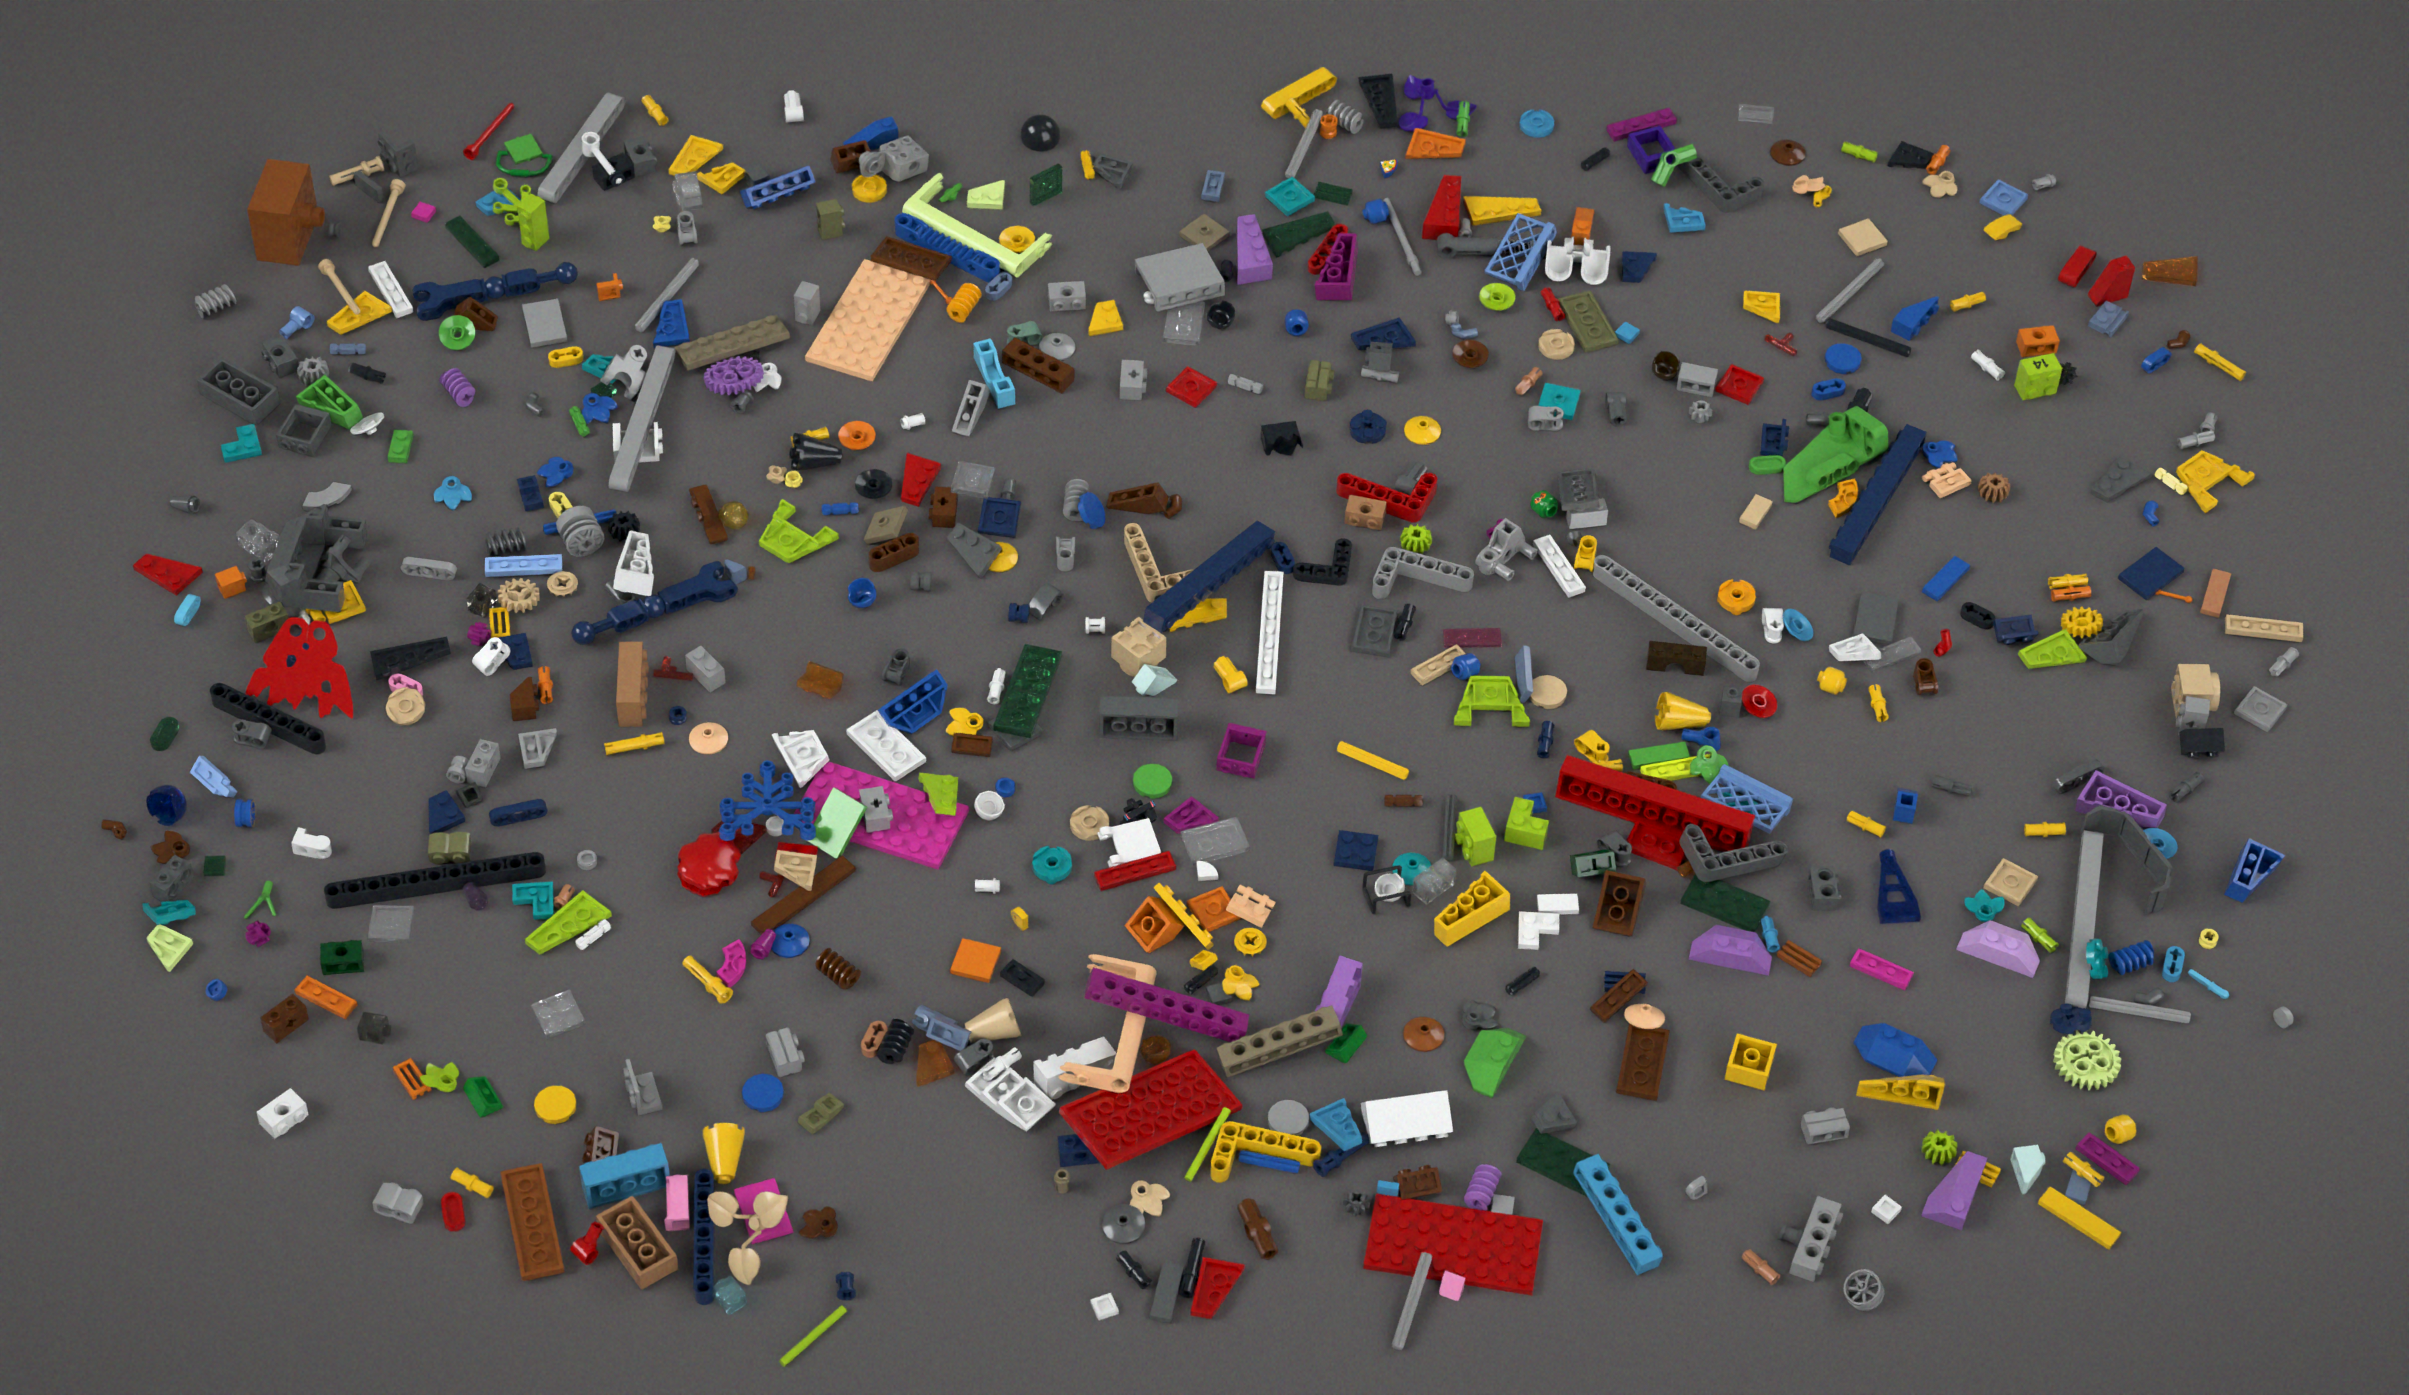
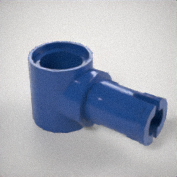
M1707 727L1701 731L1684 728L1682 732L1683 741L1696 742L1701 746L1709 745L1716 752L1721 748L1720 732L1716 727Z

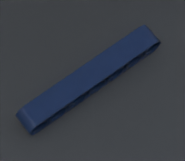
M709 1169L698 1170L694 1177L693 1286L695 1300L700 1305H708L714 1300L715 1223L709 1215L708 1196L715 1192L713 1173Z

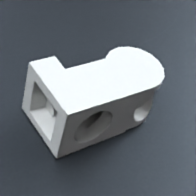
M298 827L292 840L293 854L318 859H325L331 855V843L327 836L309 835L306 829Z

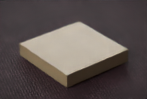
M1869 218L1841 228L1838 231L1839 236L1856 256L1887 246L1888 241Z
M2003 858L1984 884V889L1999 897H2003L2019 907L2036 883L2038 876Z

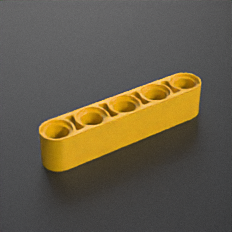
M1321 67L1265 98L1261 108L1273 119H1277L1290 112L1284 105L1290 98L1293 97L1298 105L1301 106L1333 88L1337 82V77L1325 67Z

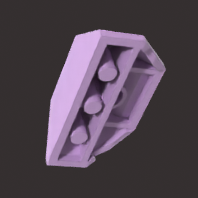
M1991 920L1964 932L1956 949L2032 978L2040 962L2028 934Z

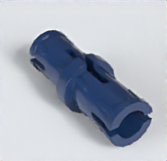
M1544 721L1542 723V731L1538 737L1539 748L1537 755L1543 759L1549 757L1550 747L1554 740L1552 735L1555 724L1551 721Z

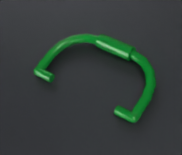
M498 151L496 166L500 171L511 174V176L529 177L542 174L548 170L553 155L542 154V158L548 159L546 165L540 170H509L500 164L501 155L508 156V151Z

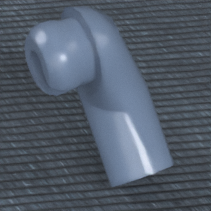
M1459 323L1451 326L1452 334L1461 339L1478 337L1477 328L1463 330Z

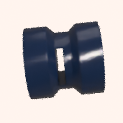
M1010 603L1008 621L1015 622L1019 620L1022 623H1028L1030 604L1017 605V603Z

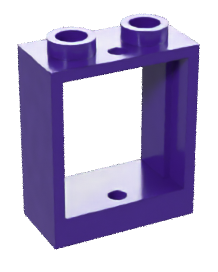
M1661 126L1634 132L1628 136L1627 147L1644 174L1655 172L1660 162V156L1664 152L1647 156L1641 145L1658 141L1664 152L1675 149ZM1670 154L1666 157L1668 164L1673 162V157Z

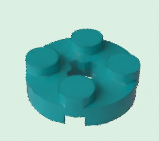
M1050 846L1042 847L1033 856L1032 870L1039 879L1051 885L1055 884L1057 881L1065 879L1072 871L1071 855L1066 849L1056 846V848H1050ZM1048 862H1051V863L1056 862V865H1055V866H1049V863H1048Z
M2089 939L2090 942L2087 943L2086 958L2087 964H2091L2093 969L2089 970L2092 979L2108 977V968L2105 965V959H2108V949L2103 947L2101 939Z

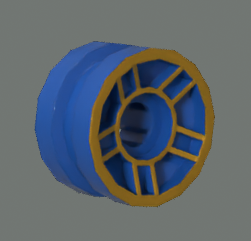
M237 799L234 810L236 827H242L243 825L254 827L256 815L254 799H248L247 801Z

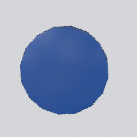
M1845 343L1830 346L1825 354L1828 368L1840 374H1846L1850 371L1851 373L1855 372L1860 367L1862 360L1858 349Z
M1086 492L1079 496L1078 510L1082 520L1085 523H1089L1091 529L1102 527L1106 519L1101 501L1092 492Z
M770 1074L754 1075L745 1082L742 1089L744 1103L748 1108L758 1110V1112L772 1111L780 1105L784 1096L782 1083L778 1078Z

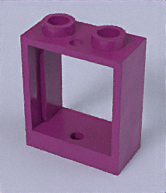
M1229 723L1217 757V771L1255 779L1266 745L1267 731ZM1231 742L1257 747L1253 763L1226 758Z

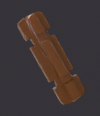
M1385 795L1384 804L1385 806H1393V804H1396V806H1412V804L1414 806H1422L1423 796L1396 795V797H1393V795Z

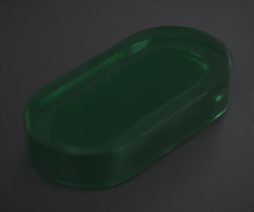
M166 717L159 722L150 738L151 747L154 750L164 751L170 747L179 731L177 719Z

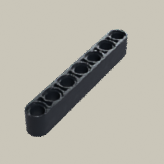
M216 683L211 686L212 704L217 709L238 719L267 724L272 729V735L312 754H321L326 750V742L322 730L223 683Z

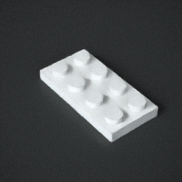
M878 710L846 729L847 735L895 782L926 763V757L897 729L889 727Z

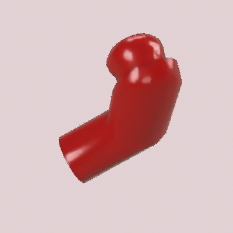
M1949 629L1940 631L1942 640L1933 650L1937 657L1945 655L1952 647Z

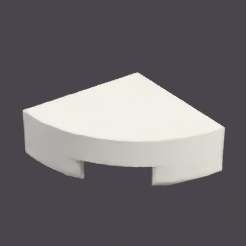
M1196 861L1198 881L1218 880V873L1211 864L1204 861Z

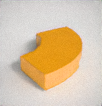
M1855 478L1837 484L1839 493L1828 502V506L1835 518L1848 513L1856 502L1858 485Z

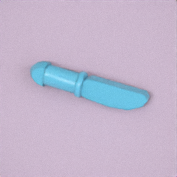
M2189 970L2188 974L2206 986L2208 990H2211L2222 999L2229 997L2227 990L2219 987L2215 982H2211L2194 970Z

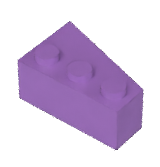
M1339 956L1328 987L1323 992L1322 1002L1315 1009L1317 1011L1322 1007L1332 1005L1341 1028L1361 987L1363 963L1343 956Z

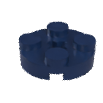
M1363 410L1362 413L1355 415L1351 419L1350 434L1357 442L1366 444V441H1372V444L1377 443L1385 437L1387 422L1371 410Z
M2068 1003L2061 1004L2059 1009L2051 1013L2050 1024H2053L2055 1031L2064 1034H2074V1030H2080V1033L2086 1032L2092 1025L2091 1010L2073 1007Z

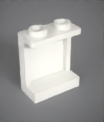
M654 422V429L649 431L639 462L660 461L659 454L663 453L662 442H659V440H662V429H658V422ZM613 423L614 462L626 430L621 431L620 423Z

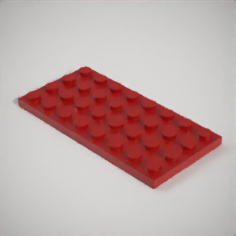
M1194 1049L1133 1075L1129 1089L1126 1092L1118 1093L1101 1089L1060 1107L1059 1113L1107 1170L1216 1122L1224 1107L1231 1110L1229 1114L1231 1115L1240 1111L1243 1104Z
M1376 1193L1363 1269L1414 1277L1421 1253L1425 1252L1432 1255L1426 1279L1442 1281L1444 1272L1448 1271L1464 1277V1285L1532 1296L1543 1220L1415 1199L1402 1200L1401 1197Z

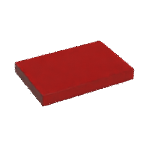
M1638 819L1626 840L1632 846V854L1677 871L1686 856L1679 843L1681 834ZM1640 822L1646 823L1648 827L1640 825Z

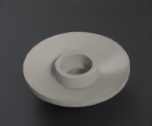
M1052 333L1043 337L1039 343V349L1062 361L1073 355L1075 343L1068 335Z

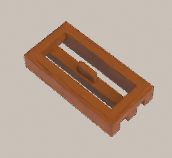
M1790 940L1786 942V945H1783L1781 951L1779 950L1776 956L1809 977L1822 964L1821 959Z

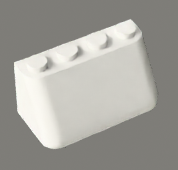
M1447 1090L1361 1103L1369 1143H1374V1147L1387 1146L1386 1141L1393 1140L1395 1144L1407 1143V1138L1414 1137L1415 1142L1428 1140L1427 1136L1435 1135L1436 1139L1448 1137L1449 1132H1453Z

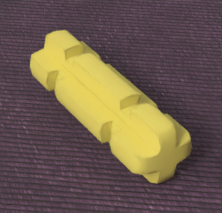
M2163 468L2156 470L2155 477L2159 480L2162 479V482L2173 490L2176 489V492L2180 495L2187 492L2188 486L2183 482L2180 483L2181 481L2176 477L2166 473L2167 471Z

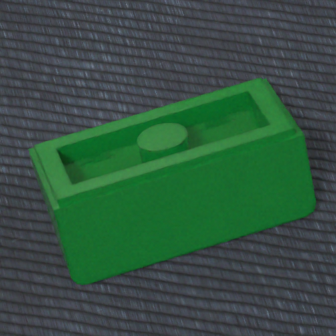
M1346 1023L1342 1028L1343 1035L1334 1038L1326 1048L1325 1053L1343 1063H1347L1367 1038L1362 1025Z
M486 1076L467 1079L463 1090L480 1118L503 1108V1104Z

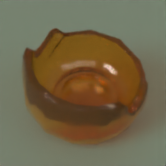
M1151 1036L1146 1040H1142L1139 1050L1146 1062L1160 1064L1169 1057L1171 1043L1163 1036Z

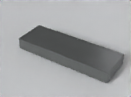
M1163 1262L1150 1313V1320L1171 1323L1184 1265Z

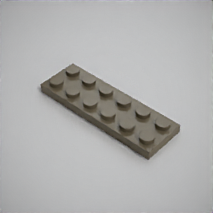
M773 315L758 321H751L742 326L733 327L723 332H717L707 337H701L695 341L682 343L674 348L676 355L688 371L789 339L790 335L778 316Z

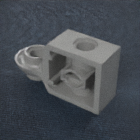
M907 135L880 145L879 152H864L859 157L860 172L863 177H872L876 173L883 171L892 180L900 182L926 172L929 154Z

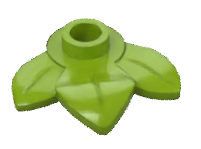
M453 1062L448 1063L443 1069L428 1063L426 1075L420 1076V1080L428 1087L438 1088L442 1092H452L457 1086L456 1079L459 1076V1070Z

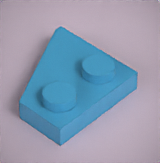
M1664 203L1663 209L1670 233L1705 230L1702 212L1691 211L1680 207L1678 210L1670 208V204Z

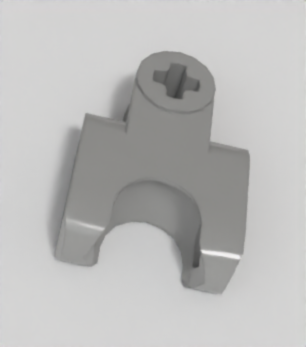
M634 345L624 357L615 354L600 381L605 385H608L613 379L622 381L626 387L624 397L632 400L639 391L646 376V372L640 369L647 357L646 350L642 346Z

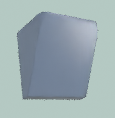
M728 559L725 560V573L730 580L738 584L747 579L745 566Z

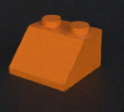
M1148 896L1124 926L1147 953H1151L1174 940L1185 925L1162 898Z

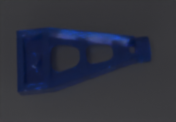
M1891 849L1883 850L1879 854L1881 867L1877 901L1880 924L1920 922L1921 914L1918 901L1897 863L1895 851ZM1886 875H1896L1899 883L1886 884ZM1900 891L1905 901L1888 902V892Z

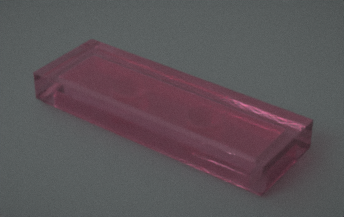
M1500 628L1443 629L1444 648H1451L1456 644L1460 648L1501 647Z

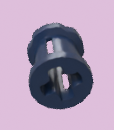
M841 1272L836 1275V1283L838 1284L837 1297L840 1300H851L856 1296V1290L853 1288L854 1274L851 1272Z

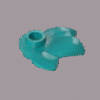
M1981 889L1974 898L1965 897V906L1969 911L1975 913L1978 920L1982 922L1992 921L1995 918V914L2003 910L2004 898L1996 897L1991 899Z

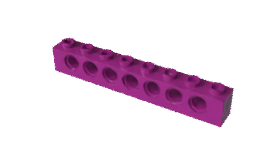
M1094 967L1088 977L1084 996L1086 999L1228 1042L1236 1041L1247 1033L1249 1014Z

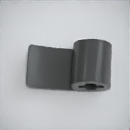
M1045 583L1029 603V614L1041 620L1050 605L1056 607L1060 604L1064 596L1063 592L1051 584Z

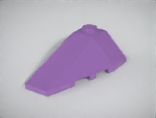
M1967 1151L1928 1196L1922 1217L1962 1230L1987 1158Z

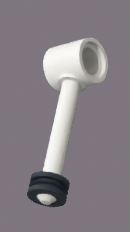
M594 132L583 134L582 153L587 157L595 156L610 175L609 181L615 187L620 186L625 181V177L620 171H615L601 153L599 135Z

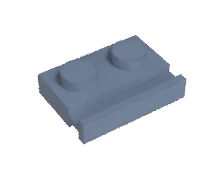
M2105 301L2089 321L2088 327L2103 334L2107 333L2109 337H2112L2128 317L2129 311L2125 312L2121 307Z

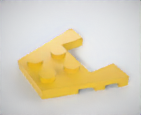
M2203 450L2177 467L2176 474L2188 486V491L2204 513L2210 511L2218 503V500L2207 492L2208 489L2227 476L2243 487L2254 479L2255 473L2242 471L2235 464L2233 466L2223 462V459Z

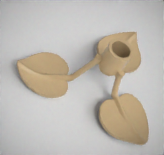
M714 1192L708 1196L709 1215L716 1225L720 1227L729 1226L733 1222V1217L736 1219H749V1226L755 1231L743 1243L741 1249L734 1248L729 1254L728 1263L730 1270L740 1282L750 1285L760 1268L759 1255L752 1248L746 1249L747 1245L757 1235L761 1234V1230L775 1227L780 1222L786 1210L788 1196L773 1192L758 1194L753 1204L756 1213L754 1215L736 1214L739 1203L729 1193Z

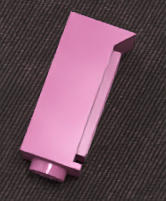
M687 1175L666 1176L667 1218L664 1220L666 1231L690 1230Z

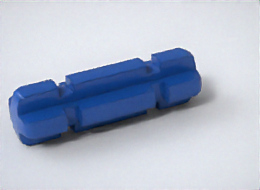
M852 502L850 505L847 503H833L831 506L830 504L822 505L823 515H830V513H833V515L848 514V512L857 514L859 512L857 502Z

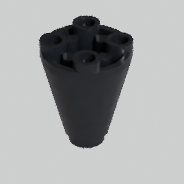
M793 434L794 448H790L789 458L792 459L791 470H805L841 463L842 449L805 434Z

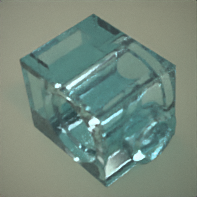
M732 1276L719 1280L713 1286L714 1298L728 1315H731L747 1304L746 1292Z

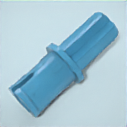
M1764 916L1761 919L1762 937L1766 941L1767 950L1771 953L1777 952L1780 949L1777 939L1778 931L1774 927L1773 919Z

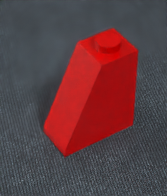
M2127 255L2110 260L2088 292V296L2096 307L2103 305L2105 301L2114 302L2128 298L2135 266Z

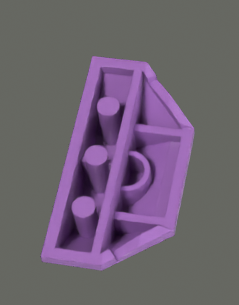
M1715 925L1692 941L1689 960L1769 976L1772 956L1756 932Z

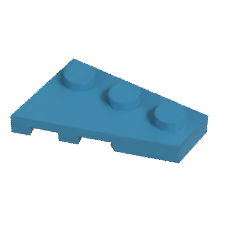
M1345 1098L1310 1113V1120L1344 1151L1362 1143L1361 1134L1351 1117V1112L1347 1108Z

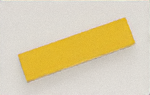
M2051 1186L2038 1201L2040 1206L2108 1250L2121 1235L2119 1230Z

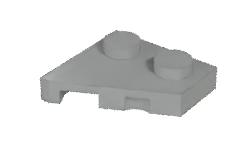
M556 728L518 734L525 769L545 765L557 736Z

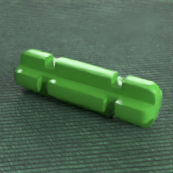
M573 406L569 409V413L576 428H578L579 435L586 437L590 430L580 409L577 406Z

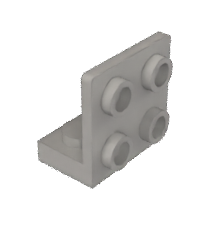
M626 1059V1067L623 1068L626 1090L630 1094L631 1107L636 1108L638 1115L662 1110V1103L652 1072L634 1076L630 1059Z

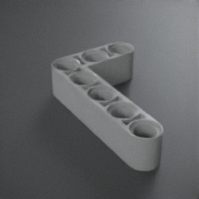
M1389 547L1385 550L1373 578L1372 594L1377 599L1388 597L1397 574L1461 592H1468L1473 587L1474 572L1466 566L1397 547Z

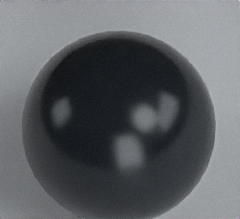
M1042 114L1034 115L1023 124L1021 139L1023 144L1030 150L1048 151L1058 144L1060 129L1051 117Z

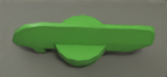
M957 183L952 188L945 190L944 195L939 201L955 200L957 192L962 188V183Z

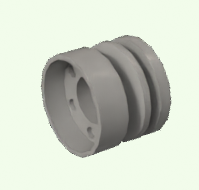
M575 506L569 508L557 519V530L563 539L567 551L571 555L576 557L586 556L597 551L602 546L605 539L604 533L589 507Z

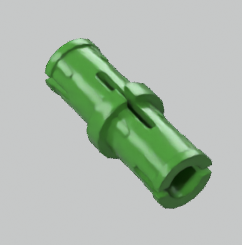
M1464 101L1459 102L1456 134L1460 137L1462 130L1463 137L1468 135L1470 103L1465 101V107L1463 105Z

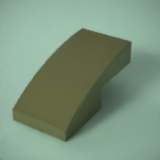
M828 1093L815 1101L814 1108L799 1116L798 1123L811 1134H814L830 1122L844 1108V1104L834 1095Z

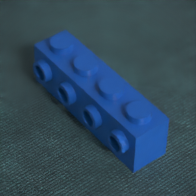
M805 166L743 189L740 193L746 208L752 206V209L763 206L762 202L767 200L768 203L779 200L778 196L783 194L784 197L795 194L794 190L800 189V191L810 188L809 184L815 183V179L810 166Z

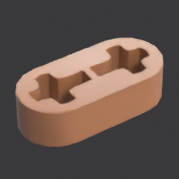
M874 1021L870 1024L861 1041V1052L864 1056L869 1058L877 1056V1052L887 1032V1025L884 1022ZM881 1029L882 1031H879L877 1036H875V1031ZM872 1042H873V1043H874V1047H871L870 1049H867V1047H870V1045H871Z

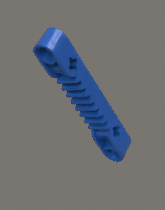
M900 213L896 215L895 234L899 238L911 244L950 255V264L990 283L1000 273V262L996 258L980 250L974 251L973 248L969 250L968 245L963 247L962 242L957 244L956 239L952 241L950 236L946 238L944 233L940 235L938 230L934 232L932 227L929 228L925 222L910 214Z

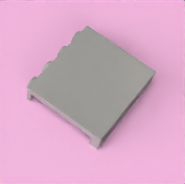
M1203 243L1135 259L1136 275L1141 274L1154 298V308L1156 311L1225 295L1224 279Z

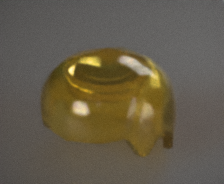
M737 501L727 502L718 512V518L723 520L724 526L732 529L742 528L749 519L745 506Z

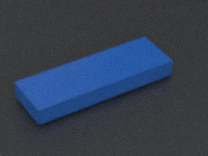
M1954 556L1923 587L1922 593L1938 602L1970 569V564Z

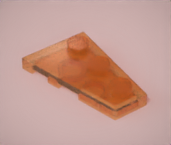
M2198 256L2144 262L2142 280L2196 286Z

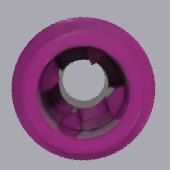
M766 929L751 945V954L761 960L768 957L776 933L771 929Z

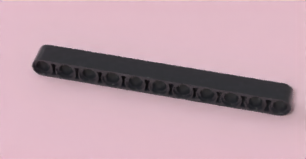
M530 852L338 881L327 884L324 887V895L327 906L332 909L536 879L544 876L546 873L545 859L543 854L539 852Z

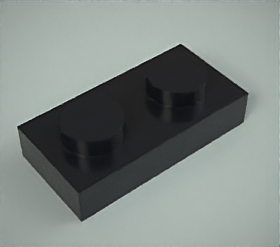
M1014 959L1000 971V977L1031 997L1045 984V979Z

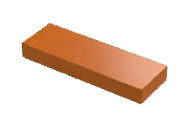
M308 975L295 989V994L345 1020L358 1005L356 1000Z

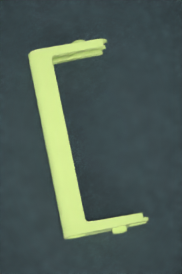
M941 173L936 174L930 181L925 183L921 189L905 202L902 209L903 213L910 214L925 222L934 231L938 230L940 235L944 233L946 238L950 236L952 241L956 239L957 244L962 242L963 247L968 245L969 250L971 248L974 251L980 250L996 258L1000 262V268L1015 277H1019L1052 245L1051 242L1046 243L1052 235L1044 233L1021 254H1016L930 206L927 203L943 189L941 185L943 176Z

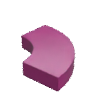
M740 939L722 948L725 962L717 971V977L729 988L740 980L746 968V952Z

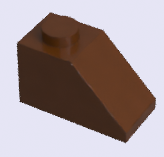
M472 297L457 305L454 315H461L470 319L474 324L475 330L494 331L498 319L497 315Z

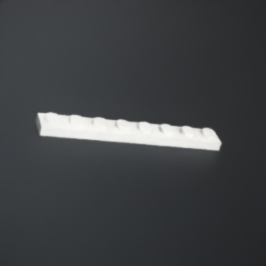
M1264 572L1256 693L1275 694L1284 572Z

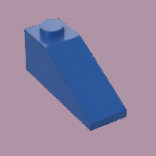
M892 116L880 119L844 141L843 145L866 140L870 151L880 148V145L898 139V127Z

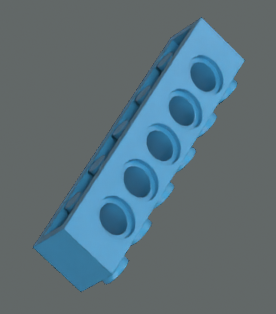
M1599 1154L1577 1162L1573 1174L1636 1275L1658 1267L1663 1257L1662 1251L1652 1240L1650 1231L1642 1224L1638 1212L1633 1210L1628 1196L1623 1194L1618 1180L1611 1175L1606 1161L1602 1160Z

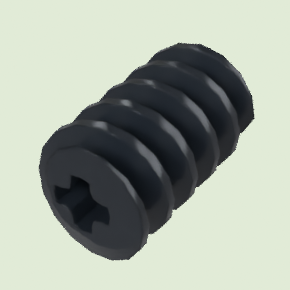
M897 1018L891 1020L880 1049L877 1052V1057L883 1063L893 1064L903 1060V1055L909 1046L908 1042L911 1041V1036L914 1034V1029L905 1021Z

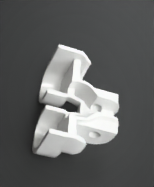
M1574 236L1572 238H1565L1564 247L1551 246L1552 241L1548 240L1545 272L1551 280H1566L1571 275L1573 262L1582 263L1581 276L1589 284H1600L1607 278L1610 246L1606 247V251L1593 250V240H1586V238L1584 239V246L1573 245Z

